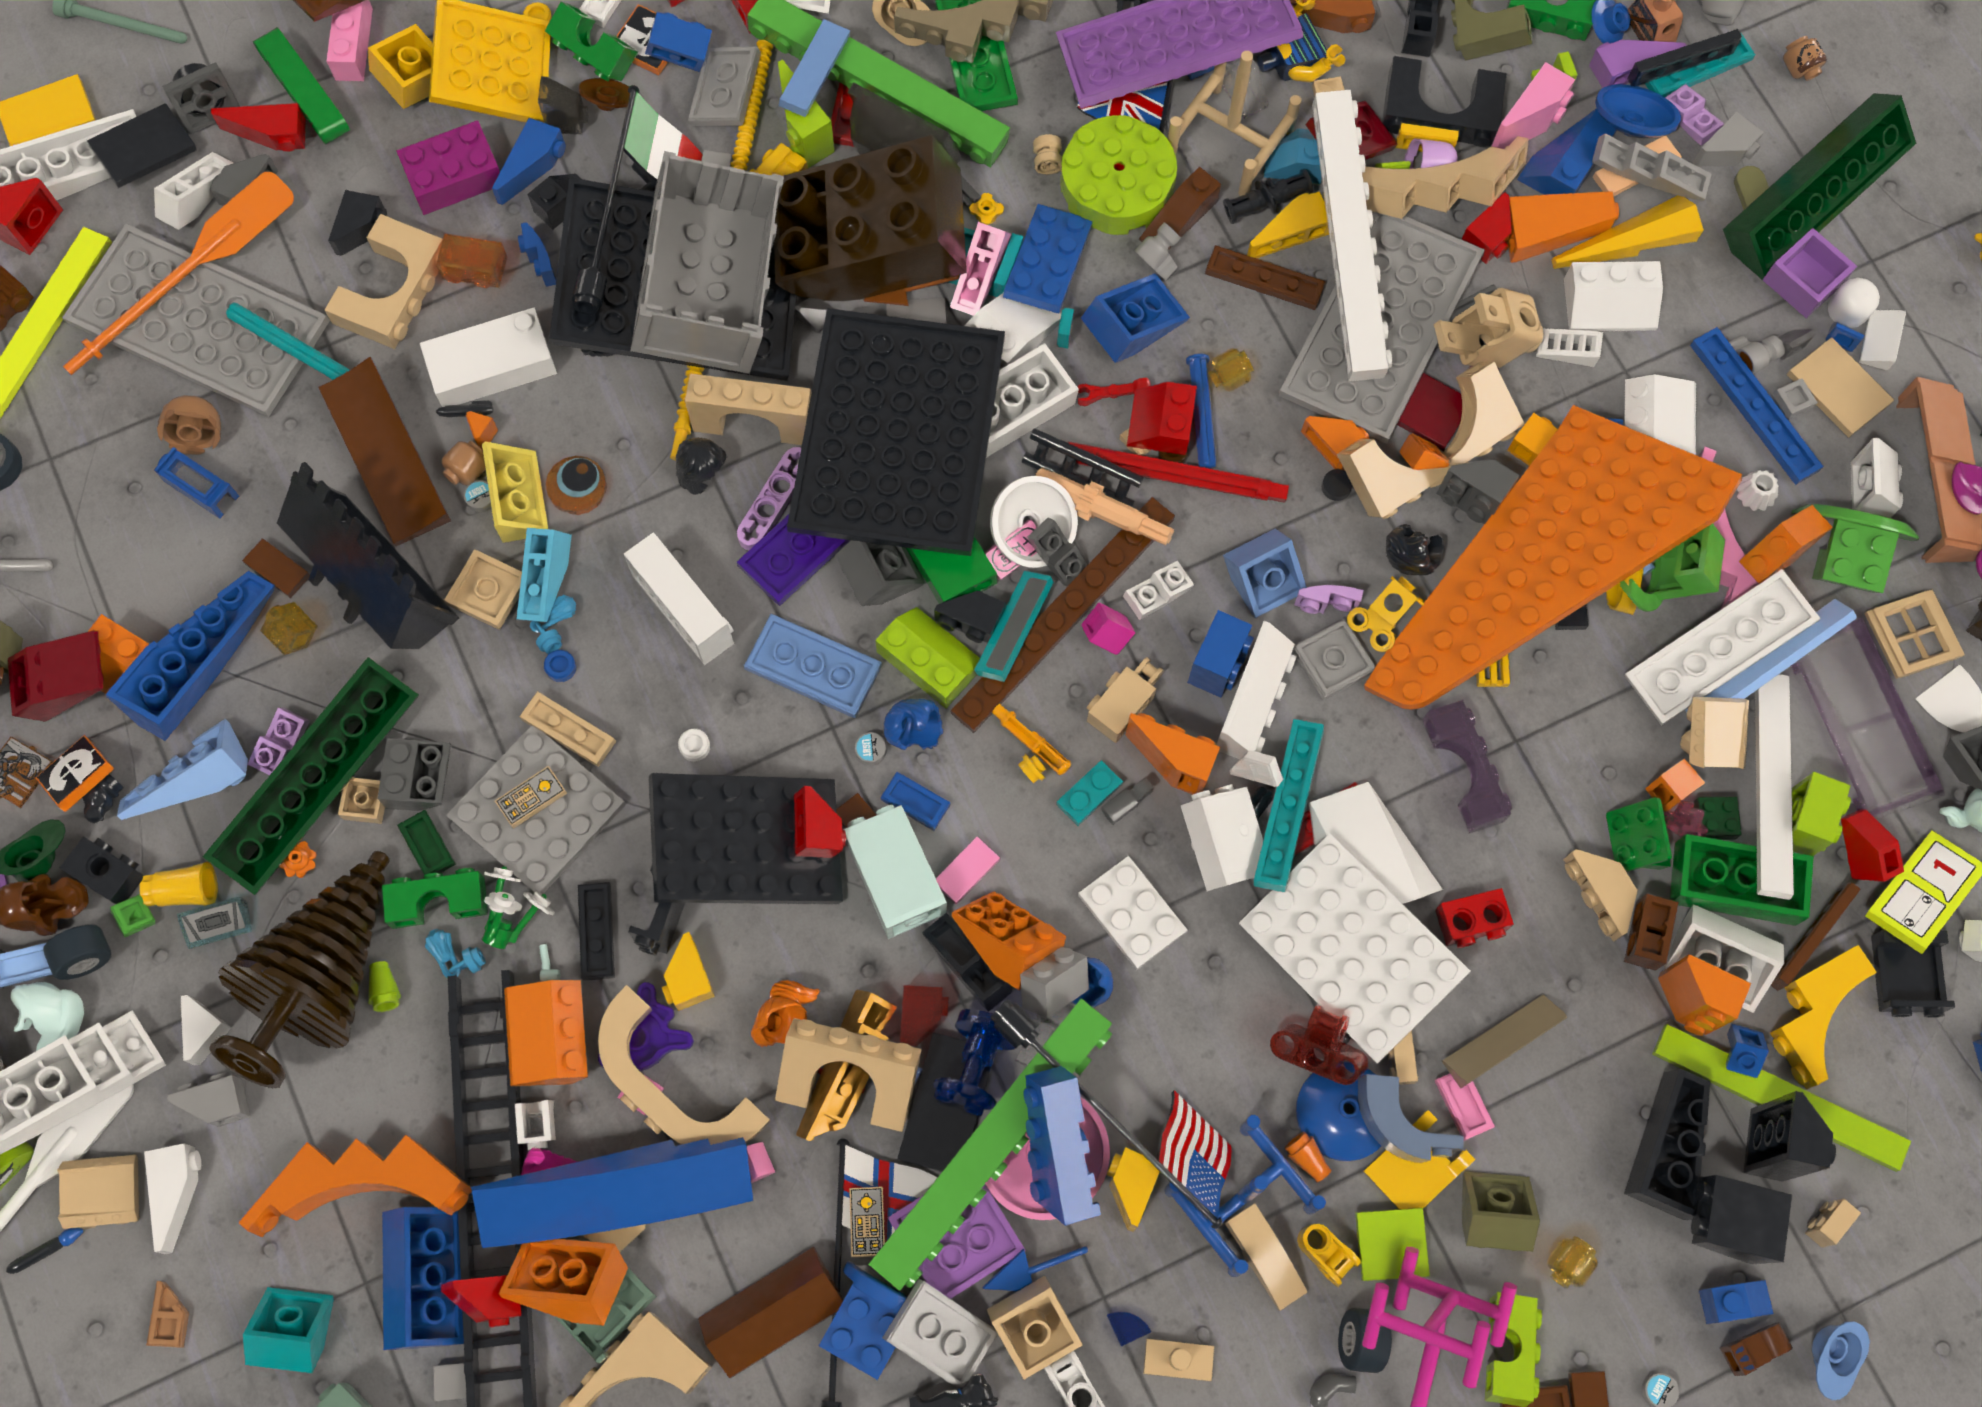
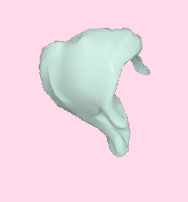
M47 982L17 985L11 991V1000L19 1010L18 1023L14 1027V1031L28 1030L33 1023L34 1028L42 1035L37 1044L36 1051L64 1035L69 1040L78 1034L84 1016L83 1001L77 993L72 990H60Z

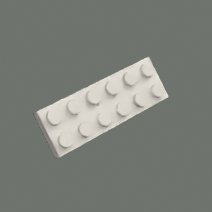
M1781 569L1627 672L1625 678L1662 726L1686 710L1691 705L1693 697L1707 696L1818 622L1821 618L1783 569Z

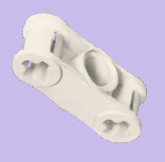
M1074 1351L1044 1368L1053 1386L1059 1391L1068 1407H1076L1072 1402V1395L1079 1389H1084L1090 1394L1091 1404L1089 1407H1105ZM1068 1364L1071 1365L1070 1367H1068L1067 1369L1063 1370L1062 1372L1057 1373V1371H1059V1370L1062 1369L1063 1367L1067 1366Z

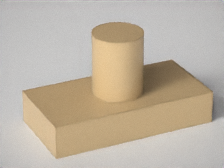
M1146 1339L1143 1374L1212 1381L1214 1346Z

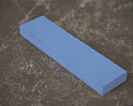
M825 19L823 20L780 97V107L806 117L846 44L850 30Z

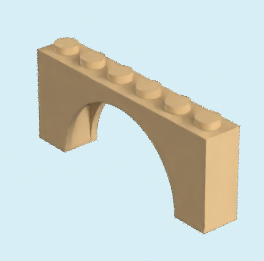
M1479 362L1456 377L1462 395V417L1455 438L1443 452L1444 456L1449 460L1450 464L1448 467L1414 470L1400 465L1390 459L1379 448L1374 439H1359L1337 454L1368 516L1381 517L1382 519L1393 516L1398 512L1397 508L1402 504L1411 503L1422 496L1421 492L1428 487L1433 488L1440 485L1451 465L1469 463L1468 461L1476 456L1486 455L1493 450L1492 446L1494 444L1514 437L1516 435L1515 430L1525 425L1495 362Z
M648 1312L645 1316L640 1313L628 1326L627 1329L630 1333L621 1343L617 1340L606 1351L608 1357L599 1369L593 1367L582 1379L581 1384L584 1387L576 1396L570 1394L559 1407H591L597 1398L611 1387L623 1381L641 1377L664 1380L678 1387L685 1394H690L712 1366L654 1313Z

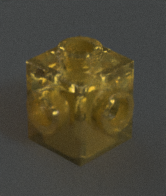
M295 602L272 607L267 612L266 620L260 631L283 655H287L307 648L318 626Z

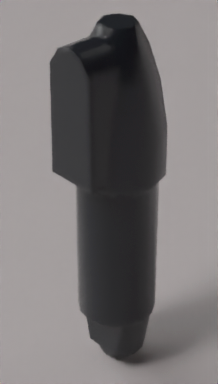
M472 401L469 405L440 407L436 410V413L441 417H466V413L472 411L486 416L493 413L494 409L491 401Z

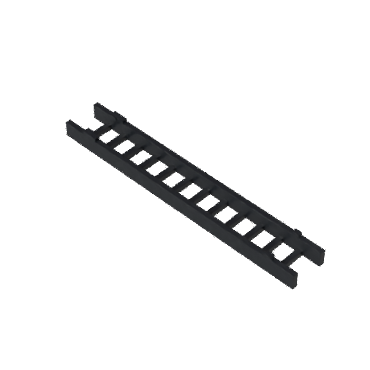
M501 970L503 1002L490 1000L473 1002V1005L462 1006L461 979L456 975L447 976L456 1175L469 1186L471 1178L512 1174V1177L520 1176L524 1164L523 1144H518L515 1114V1104L521 1103L520 1086H510L504 994L506 987L515 986L514 973L510 970ZM500 1011V1018L503 1019L504 1034L463 1038L462 1015ZM505 1043L506 1066L465 1070V1047ZM507 1075L508 1099L466 1102L465 1080ZM508 1108L509 1132L468 1136L467 1112ZM510 1141L511 1165L470 1169L469 1145ZM470 1193L466 1204L458 1210L461 1280L508 1275L511 1266L474 1271L473 1246L481 1245L480 1236H473L472 1212H475L474 1203H471ZM515 1244L516 1256L522 1244ZM520 1304V1335L479 1340L477 1339V1323L462 1310L467 1407H481L480 1383L522 1379L524 1407H537L532 1308ZM520 1344V1364L522 1370L479 1375L478 1349Z

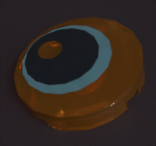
M582 456L567 457L554 464L547 475L545 483L547 495L555 508L572 515L589 513L598 507L607 490L603 470L595 461Z

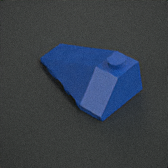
M1596 108L1534 154L1517 180L1543 195L1577 193L1595 165L1592 161L1598 138L1604 134L1613 137L1617 130L1602 118Z

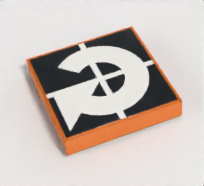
M638 4L617 34V37L638 51L632 63L659 76L668 62L645 54L656 12Z
M84 735L41 772L36 779L55 804L66 812L112 772L114 767L94 743Z

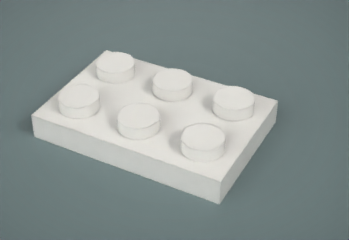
M1129 856L1078 893L1079 898L1136 970L1187 933L1186 927Z

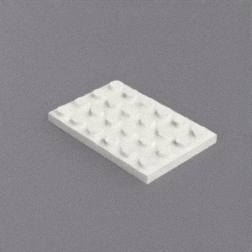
M1331 833L1290 872L1286 892L1272 890L1239 922L1377 1064L1471 972Z

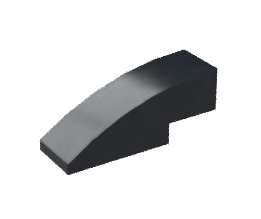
M947 913L922 932L938 955L987 1012L1013 992L1007 982L993 974L958 924Z

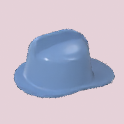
M1855 1321L1844 1322L1838 1326H1826L1815 1335L1812 1342L1817 1385L1823 1396L1830 1400H1840L1848 1394L1869 1352L1870 1341L1868 1332L1863 1325Z

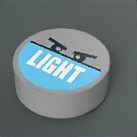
M477 480L465 488L464 500L471 510L484 512L491 508L488 482Z
M872 732L862 734L855 743L856 757L866 765L880 763L886 755L884 739Z
M1655 1373L1648 1376L1643 1382L1642 1393L1646 1402L1652 1407H1671L1679 1398V1387L1671 1376L1664 1373Z

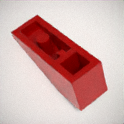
M298 103L211 108V115L221 130L274 150L290 152L295 149H305L306 118Z

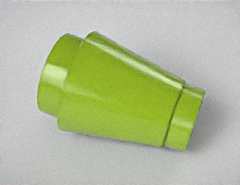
M378 961L369 965L368 1003L372 1005L373 1010L376 1012H386L397 1008L401 994L388 962Z

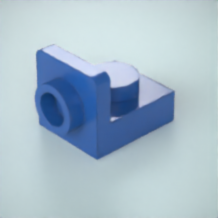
M1731 1023L1727 1033L1731 1052L1726 1061V1068L1733 1072L1757 1078L1769 1052L1763 1032Z

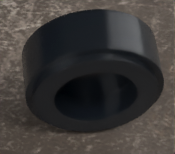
M1334 469L1324 476L1321 487L1322 492L1327 498L1340 501L1349 496L1353 485L1346 471Z

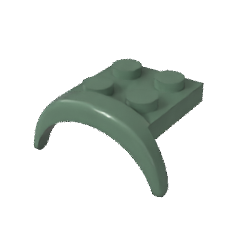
M628 1267L604 1326L572 1323L556 1316L554 1317L597 1363H602L608 1357L607 1347L657 1296Z

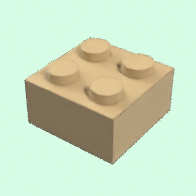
M351 778L343 788L338 815L343 820L382 824L385 806L377 799L380 781Z
M1845 1199L1825 1202L1819 1209L1820 1215L1817 1218L1814 1217L1807 1224L1808 1230L1805 1234L1821 1248L1837 1245L1861 1212Z

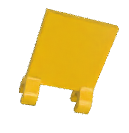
M1428 1110L1412 1125L1425 1132L1438 1119ZM1385 1150L1363 1172L1398 1209L1425 1208L1476 1159L1467 1150H1463L1450 1162L1447 1158L1433 1157L1431 1151L1430 1161L1415 1163L1399 1158Z

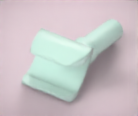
M547 944L540 945L542 969L540 971L541 982L561 980L560 970L551 969Z

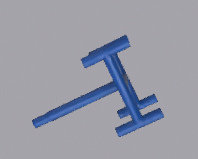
M1256 1115L1249 1116L1240 1126V1132L1244 1136L1250 1135L1271 1161L1272 1165L1259 1176L1253 1178L1219 1208L1218 1218L1221 1217L1222 1223L1246 1203L1262 1193L1280 1175L1284 1177L1305 1203L1303 1206L1305 1213L1311 1215L1324 1208L1326 1205L1325 1198L1320 1195H1314L1259 1127L1260 1118ZM1169 1182L1164 1189L1166 1196L1173 1197L1228 1266V1274L1231 1277H1238L1247 1272V1262L1238 1259L1219 1233L1211 1227L1212 1223Z

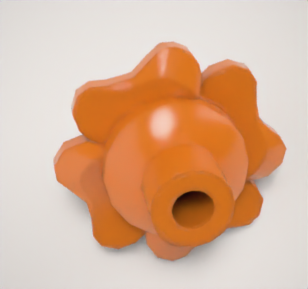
M302 841L299 845L297 844L279 867L284 869L287 877H293L296 874L298 878H304L308 871L316 867L313 859L316 858L317 854L309 848L306 841Z

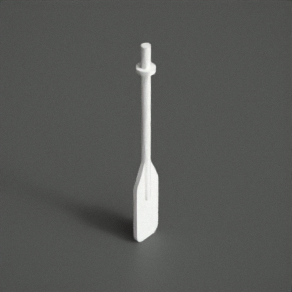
M133 1084L41 1134L37 1140L25 1181L0 1210V1232L36 1188L59 1176L57 1169L62 1161L82 1159L134 1093Z

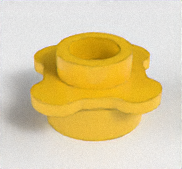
M983 193L978 202L970 205L969 211L972 215H975L980 223L990 225L997 219L998 215L1004 212V206L993 200L990 193Z

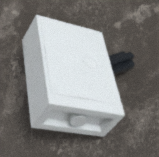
M1233 784L1215 789V795H1211L1209 790L1191 795V802L1181 805L1192 842L1191 846L1195 851L1207 891L1255 877L1263 844V837L1257 820L1272 801V792L1270 790L1259 787L1250 798L1247 787L1234 790Z

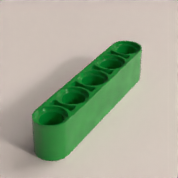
M278 27L253 41L263 60L294 103H298L305 118L325 145L350 131L339 110Z

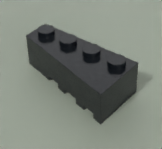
M1675 1069L1663 1073L1624 1192L1625 1195L1682 1220H1692L1696 1215L1698 1201L1696 1200L1695 1192L1701 1177H1703L1701 1176L1702 1156H1705L1706 1143H1703L1704 1125H1707L1710 1081L1683 1069Z

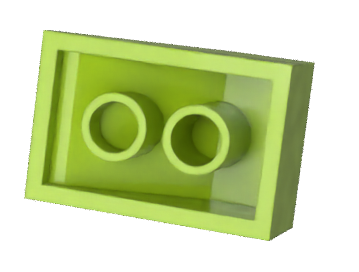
M782 59L778 61L783 94L794 73ZM816 101L812 104L806 117L785 109L788 129L786 136L790 142L789 148L805 158L808 168L835 152L832 122Z

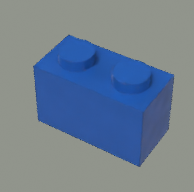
M657 12L652 24L645 54L700 72L705 60L712 30L705 28L704 25L698 22L689 23L678 19L677 16L671 13Z

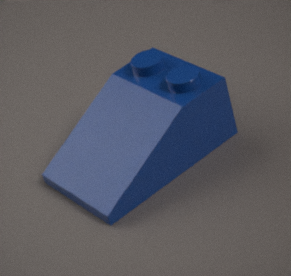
M1156 273L1096 296L1081 317L1082 321L1115 363L1137 354L1190 318Z

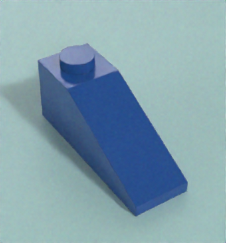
M528 118L492 187L497 203L505 204L554 167L557 159L563 156L566 148L560 128Z

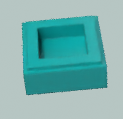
M1065 307L1062 309L1057 337L1058 347L1067 349L1069 347L1074 309Z

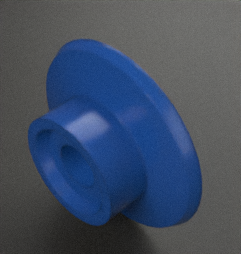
M1596 0L1594 2L1592 24L1599 40L1603 44L1607 42L1611 44L1622 40L1624 31L1630 25L1629 12L1622 3H1616L1613 0Z

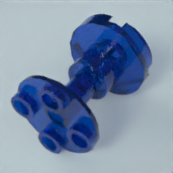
M963 1009L958 1015L955 1027L959 1033L967 1038L962 1052L966 1063L959 1080L952 1078H937L934 1080L933 1087L936 1089L934 1097L942 1102L952 1103L954 1101L964 1105L965 1111L981 1116L984 1110L993 1109L997 1103L992 1095L978 1087L984 1068L993 1065L998 1050H1014L1015 1048L993 1027L995 1023L990 1019L993 1013L980 1010L978 1016L969 1015L971 1009Z

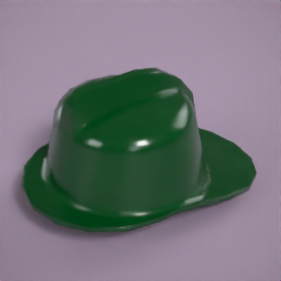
M54 819L43 821L0 850V874L12 875L18 882L30 881L40 874H47L55 860V850L64 839L65 825L61 821Z

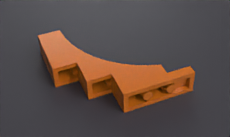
M407 1135L402 1138L386 1159L357 1138L337 1162H334L319 1148L306 1142L239 1221V1224L247 1231L263 1237L277 1225L282 1214L298 1221L309 1212L328 1202L344 1196L371 1191H394L410 1194L425 1199L438 1209L452 1216L455 1211L460 1210L466 1204L468 1195L472 1190L471 1186L419 1142Z

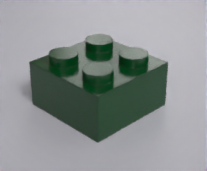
M1698 797L1692 802L1696 836L1718 840H1736L1742 835L1737 797Z

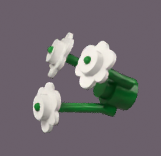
M505 866L501 868L494 867L493 873L484 872V875L498 878L495 892L490 893L489 897H485L484 900L491 909L482 937V941L495 948L506 949L508 942L516 943L520 932L538 909L552 916L555 913L548 907L551 901L547 898L546 894H541L537 891L534 894L524 892L523 895L533 905L514 930L511 929L513 923L502 918L503 913L512 915L515 911H521L522 905L516 902L511 894L502 891L505 879L515 882H521V879L512 878L513 871L507 870Z

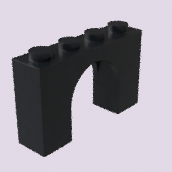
M1398 56L1393 57L1388 74L1382 123L1389 132L1398 134L1401 123L1459 131L1457 142L1474 144L1478 147L1492 146L1501 124L1507 73L1478 69L1472 84L1470 105L1458 113L1446 114L1428 107L1419 94L1422 60Z

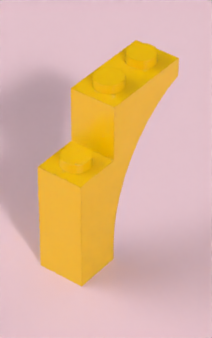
M1859 945L1808 972L1785 987L1789 1003L1795 1009H1798L1802 1015L1770 1032L1773 1037L1775 1049L1780 1055L1786 1057L1792 1067L1793 1077L1799 1084L1804 1085L1806 1090L1829 1079L1825 1066L1824 1045L1828 1025L1835 1009L1849 991L1868 977L1877 973Z

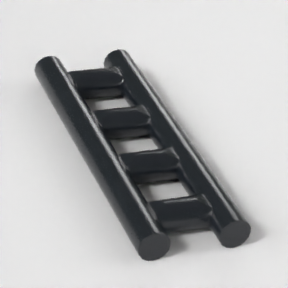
M1036 428L1033 429L1030 439L1038 442L1034 455L1028 452L1025 453L1022 463L1037 470L1044 468L1051 472L1053 471L1084 486L1086 484L1090 485L1091 481L1100 484L1102 475L1105 472L1120 479L1116 492L1104 487L1103 492L1106 493L1105 495L1133 507L1135 501L1126 496L1131 485L1138 488L1141 486L1144 479L1143 476ZM1049 448L1065 454L1061 467L1045 460ZM1076 460L1093 467L1089 479L1072 473Z

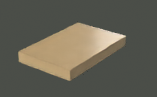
M1832 337L1786 374L1793 382L1801 378L1804 380L1818 402L1816 405L1848 438L1894 401Z

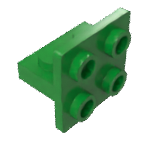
M1653 797L1606 813L1614 861L1620 862L1626 872L1640 868L1662 870L1671 867L1670 859L1672 858L1660 798Z

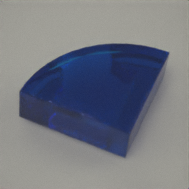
M1114 1312L1106 1315L1120 1347L1151 1333L1148 1325L1134 1314Z

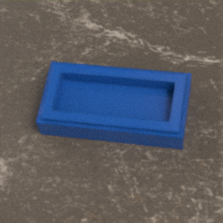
M899 772L895 773L880 797L881 801L888 805H894V808L902 805L907 816L935 831L950 807L949 801Z

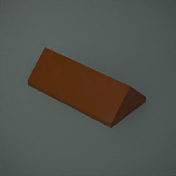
M812 1247L702 1315L698 1320L705 1345L731 1379L837 1313L843 1298L815 1247Z

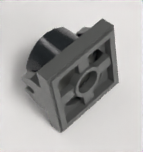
M216 62L208 66L200 63L185 65L176 72L173 82L162 86L189 134H193L216 123L211 115V108H216L222 101V97H224L223 102L218 108L240 107ZM189 112L198 113V114L206 113V114H204V115H193V114H191V113H189Z

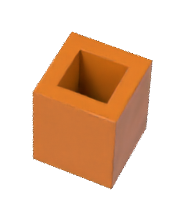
M1684 758L1659 776L1645 790L1652 798L1657 797L1661 799L1663 811L1666 813L1690 796L1705 782Z

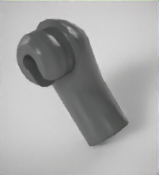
M1324 1374L1310 1389L1311 1405L1313 1407H1327L1328 1401L1336 1392L1355 1394L1356 1376Z

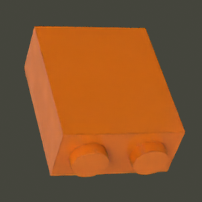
M1811 505L1780 523L1748 552L1739 563L1760 584L1781 569L1784 570L1793 564L1833 527Z

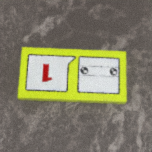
M1931 830L1903 866L1904 872L1894 877L1865 915V917L1921 954L1924 953L1982 876L1981 861Z

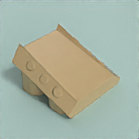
M1693 697L1687 711V718L1691 722V730L1682 736L1680 743L1682 750L1689 754V764L1702 768L1732 767L1744 769L1746 765L1749 700L1742 698Z
M137 1155L62 1161L57 1171L59 1173L60 1206L58 1219L63 1229L95 1228L97 1225H119L139 1221Z

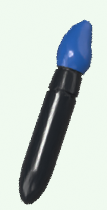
M69 1228L63 1231L59 1237L49 1240L11 1262L6 1272L8 1274L18 1273L63 1248V1246L71 1245L83 1233V1229Z

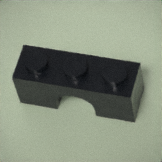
M1439 0L1408 1L1401 53L1424 57L1430 56L1437 32L1439 14L1436 12Z

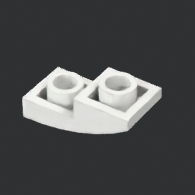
M1176 561L1154 572L1150 579L1126 590L1123 597L1138 619L1141 620L1183 595L1194 584L1179 562Z

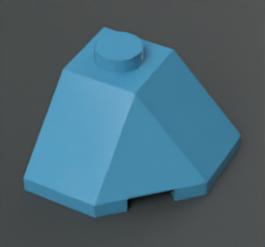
M1298 128L1283 138L1265 163L1264 177L1286 179L1299 174L1300 170L1306 169L1312 183L1321 184L1322 177L1317 140L1308 129Z

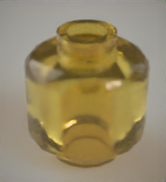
M1230 348L1211 360L1213 370L1208 372L1216 388L1222 386L1225 391L1232 392L1250 382L1251 372L1254 371V368L1244 350L1239 352L1236 348Z
M1576 1236L1572 1239H1561L1547 1259L1548 1267L1553 1272L1550 1277L1566 1289L1570 1285L1578 1288L1585 1286L1598 1267V1260L1595 1257L1596 1250Z

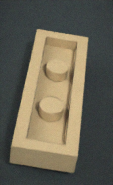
M538 691L519 716L525 723L544 732L556 742L597 767L600 766L616 743L613 737Z

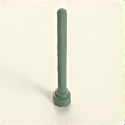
M53 0V13L58 17L69 19L77 15L180 44L187 41V36L183 32L78 4L76 0Z

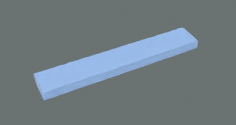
M1836 599L1832 600L1816 612L1821 618L1818 622L1705 697L1745 699L1857 618L1854 610Z

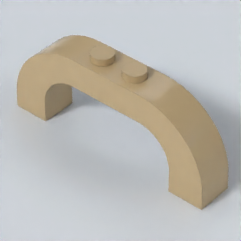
M626 985L607 1007L600 1024L598 1037L599 1054L603 1067L611 1081L624 1093L620 1100L633 1112L640 1108L648 1116L644 1122L657 1135L663 1130L681 1145L707 1138L710 1145L742 1137L748 1143L767 1126L770 1119L746 1097L728 1116L719 1121L710 1123L695 1121L684 1114L636 1068L630 1056V1040L636 1027L650 1014L652 1009Z

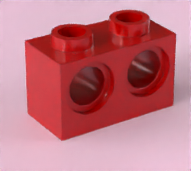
M1502 888L1443 902L1435 909L1446 946L1456 944L1457 948H1464L1475 944V939L1487 936L1488 941L1506 936L1505 931L1514 925ZM1484 910L1494 912L1497 917V923L1488 922L1484 917ZM1459 917L1463 919L1467 925L1466 931L1458 930L1453 924V918Z

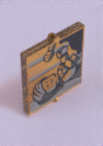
M10 737L0 750V799L5 798L22 808L39 785L36 777L51 765L53 761L38 753L37 748L34 746L28 747L15 738Z

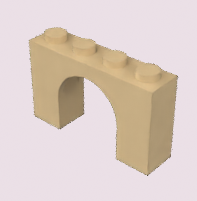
M380 214L369 232L367 240L375 253L408 267V276L404 285L393 295L380 299L368 298L338 286L325 308V312L332 324L395 349L399 341L405 338L408 325L413 316H417L420 312L422 300L426 293L433 289L435 277L440 268L446 266L449 252L442 238Z
M690 374L685 404L693 432L723 435L726 415L744 413L759 416L774 423L779 429L781 443L802 445L811 389Z
M794 1018L785 1039L775 1101L807 1108L815 1088L818 1069L830 1062H849L865 1070L874 1082L876 1098L871 1124L903 1132L909 1113L921 1049L911 1047L906 1043H894L879 1039L873 1035L865 1036L849 1032L844 1028H833L817 1024L811 1020Z

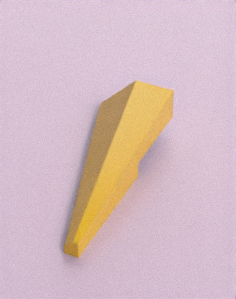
M1677 195L1553 257L1551 261L1553 269L1570 267L1572 262H1602L1638 256L1641 250L1697 242L1704 229L1696 204L1683 196Z

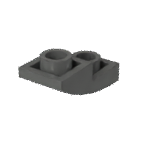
M1048 517L1027 536V539L1038 555L1063 585L1068 586L1087 566L1076 546L1067 541L1055 520Z

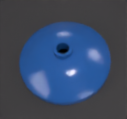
M1626 84L1609 85L1602 88L1596 97L1595 104L1602 118L1614 129L1626 136L1635 138L1663 137L1674 132L1681 121L1680 112L1672 102L1660 94L1642 87H1631V85Z
M1338 1062L1326 1065L1324 1067L1346 1075L1348 1078L1344 1082L1339 1083L1315 1072L1308 1077L1300 1089L1296 1102V1118L1301 1133L1305 1131L1309 1137L1313 1136L1322 1155L1338 1161H1356L1366 1158L1376 1152L1381 1145L1371 1135L1362 1118L1358 1103V1078L1366 1074H1376L1355 1063ZM1344 1103L1353 1105V1114L1345 1113L1343 1110Z

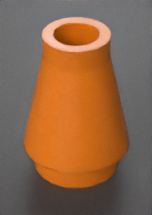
M1305 1131L1295 1136L1284 1147L1289 1153L1287 1157L1309 1174L1316 1183L1331 1173L1332 1170L1327 1165L1313 1136L1309 1137Z

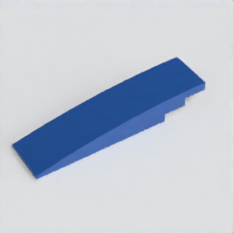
M743 1137L710 1145L708 1138L678 1146L674 1145L673 1140H668L471 1187L482 1248L611 1231L685 1217L753 1201L747 1146Z

